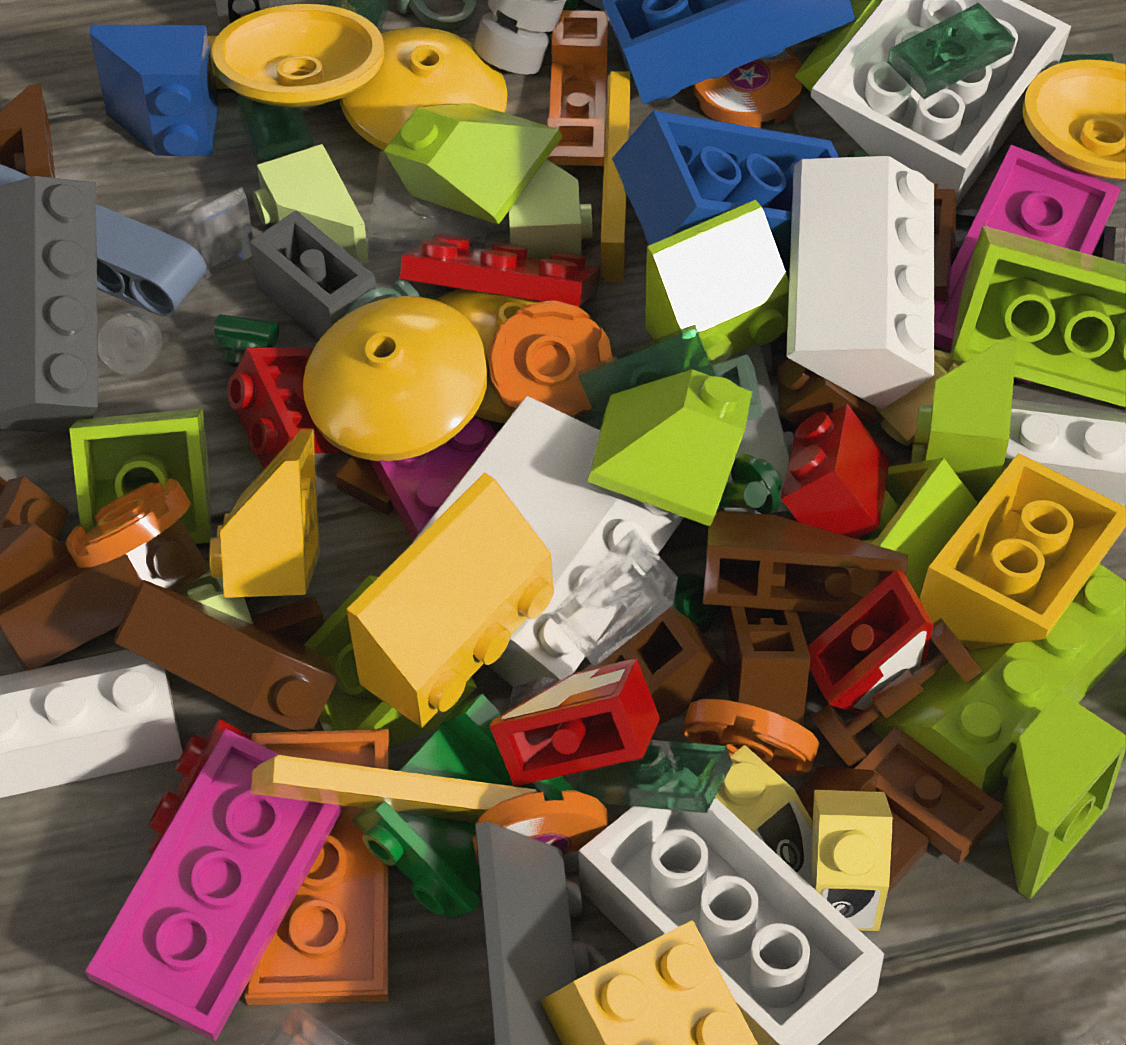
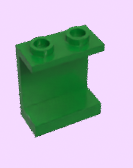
M483 694L456 706L397 771L514 787L490 729L493 719L502 714ZM562 776L515 786L536 789L538 793L543 792L545 801L563 800L561 791L574 790ZM385 800L366 809L362 808L352 819L365 834L362 839L367 849L383 863L391 866L396 865L413 883L411 891L415 898L432 913L444 915L449 919L473 912L482 902L474 893L480 887L479 866L475 861L472 834L474 836L476 834L474 822L396 813Z

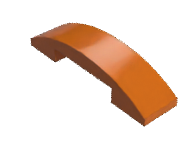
M562 10L557 26L552 31V68L547 126L559 129L563 136L547 158L555 165L604 166L609 25L605 11Z

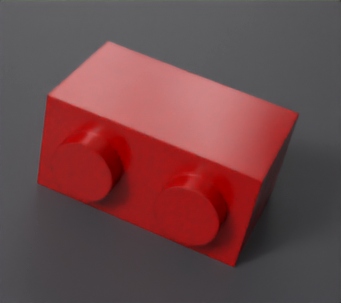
M848 404L829 414L818 412L799 425L795 431L781 500L798 522L858 539L879 528L890 459Z

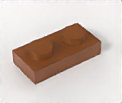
M897 726L854 768L873 770L878 773L875 792H885L890 810L928 837L929 843L958 865L1001 820L1004 809L1002 804Z

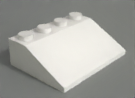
M883 0L814 85L811 97L870 156H890L909 169L918 171L932 183L938 184L937 189H955L957 207L1023 118V102L1032 80L1042 71L1059 64L1071 26L1020 0Z
M529 396L522 400L411 543L412 545L485 472L498 482L551 552L554 594L549 605L537 618H527L511 635L503 654L494 663L487 665L527 699L574 673L684 518L683 516L587 482L600 430Z

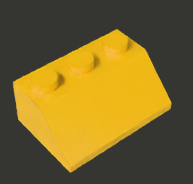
M314 429L300 430L240 495L232 511L225 513L224 525H218L217 538H211L212 578H223L224 598L306 595L320 556Z
M1018 453L930 564L919 600L932 623L942 618L960 642L970 650L1045 639L1126 528V507Z
M484 472L346 609L360 685L421 728L439 710L441 712L447 711L458 701L469 678L483 664L490 665L494 663L505 651L511 635L527 618H537L547 608L554 594L551 552L498 482Z

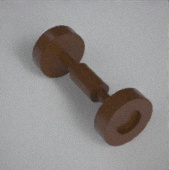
M942 618L933 623L931 635L932 641L941 652L913 674L907 669L870 697L874 704L846 724L829 704L812 716L822 734L851 769H854L868 755L855 735L882 714L888 719L922 693L924 688L921 684L945 665L950 663L966 683L983 672Z

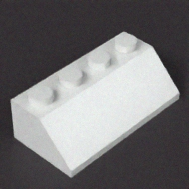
M890 156L801 159L794 165L787 357L881 410L934 376V183L927 180L918 171L909 169Z
M1012 399L1010 435L1003 472L1016 455L1020 453L1126 507V413Z
M128 649L0 676V798L178 760L183 752L167 670Z

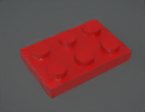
M435 234L434 241H422V245L402 255L400 279L543 302L558 301L578 307L597 292L600 268L585 266L586 257L582 255L551 252L550 259L527 257V247L508 243H493L492 250L469 248V238L450 234Z

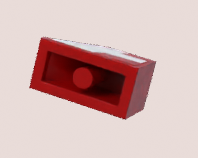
M895 570L807 646L810 656L809 669L829 705L861 714L874 704L870 697L905 670L909 669L913 674L926 664L934 624L904 572Z
M635 658L573 673L493 719L490 729L515 787L643 758L660 717L639 662Z

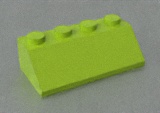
M982 225L963 282L950 353L951 359L965 363L1002 339L1017 340L1014 377L1126 407V264Z
M1099 564L1045 639L970 650L965 647L983 672L966 683L953 666L948 663L923 682L921 686L924 688V691L888 719L883 714L880 715L872 723L871 731L884 739L897 726L985 793L991 795L1006 779L1002 776L1003 770L1017 747L1011 741V737L1022 717L1032 707L1042 711L1059 691L1079 703L1126 654V581Z

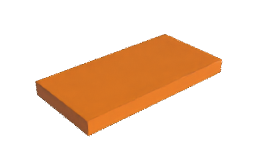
M388 729L252 733L253 742L283 756L390 770V736ZM345 806L245 987V1000L248 1006L389 1002L390 865L377 859L367 849L362 839L365 834L352 821L362 808Z

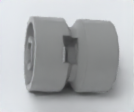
M488 0V7L493 12H487L481 18L472 43L474 51L479 57L500 69L526 75L537 73L541 68L550 44L549 36L545 32L553 31L556 28L566 0Z

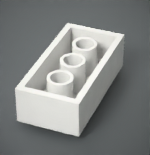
M683 767L678 769L579 850L580 891L638 948L691 920L694 921L758 1045H818L877 992L884 953Z

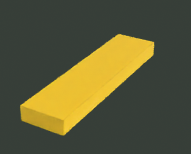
M611 71L607 81L601 224V278H604V282H624L627 194L612 158L629 139L630 71Z
M276 755L254 768L251 783V794L365 809L385 800L396 813L474 823L479 820L483 813L502 801L524 793H538L536 789Z

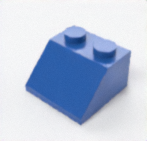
M91 25L89 33L106 114L156 156H213L219 103L206 25Z

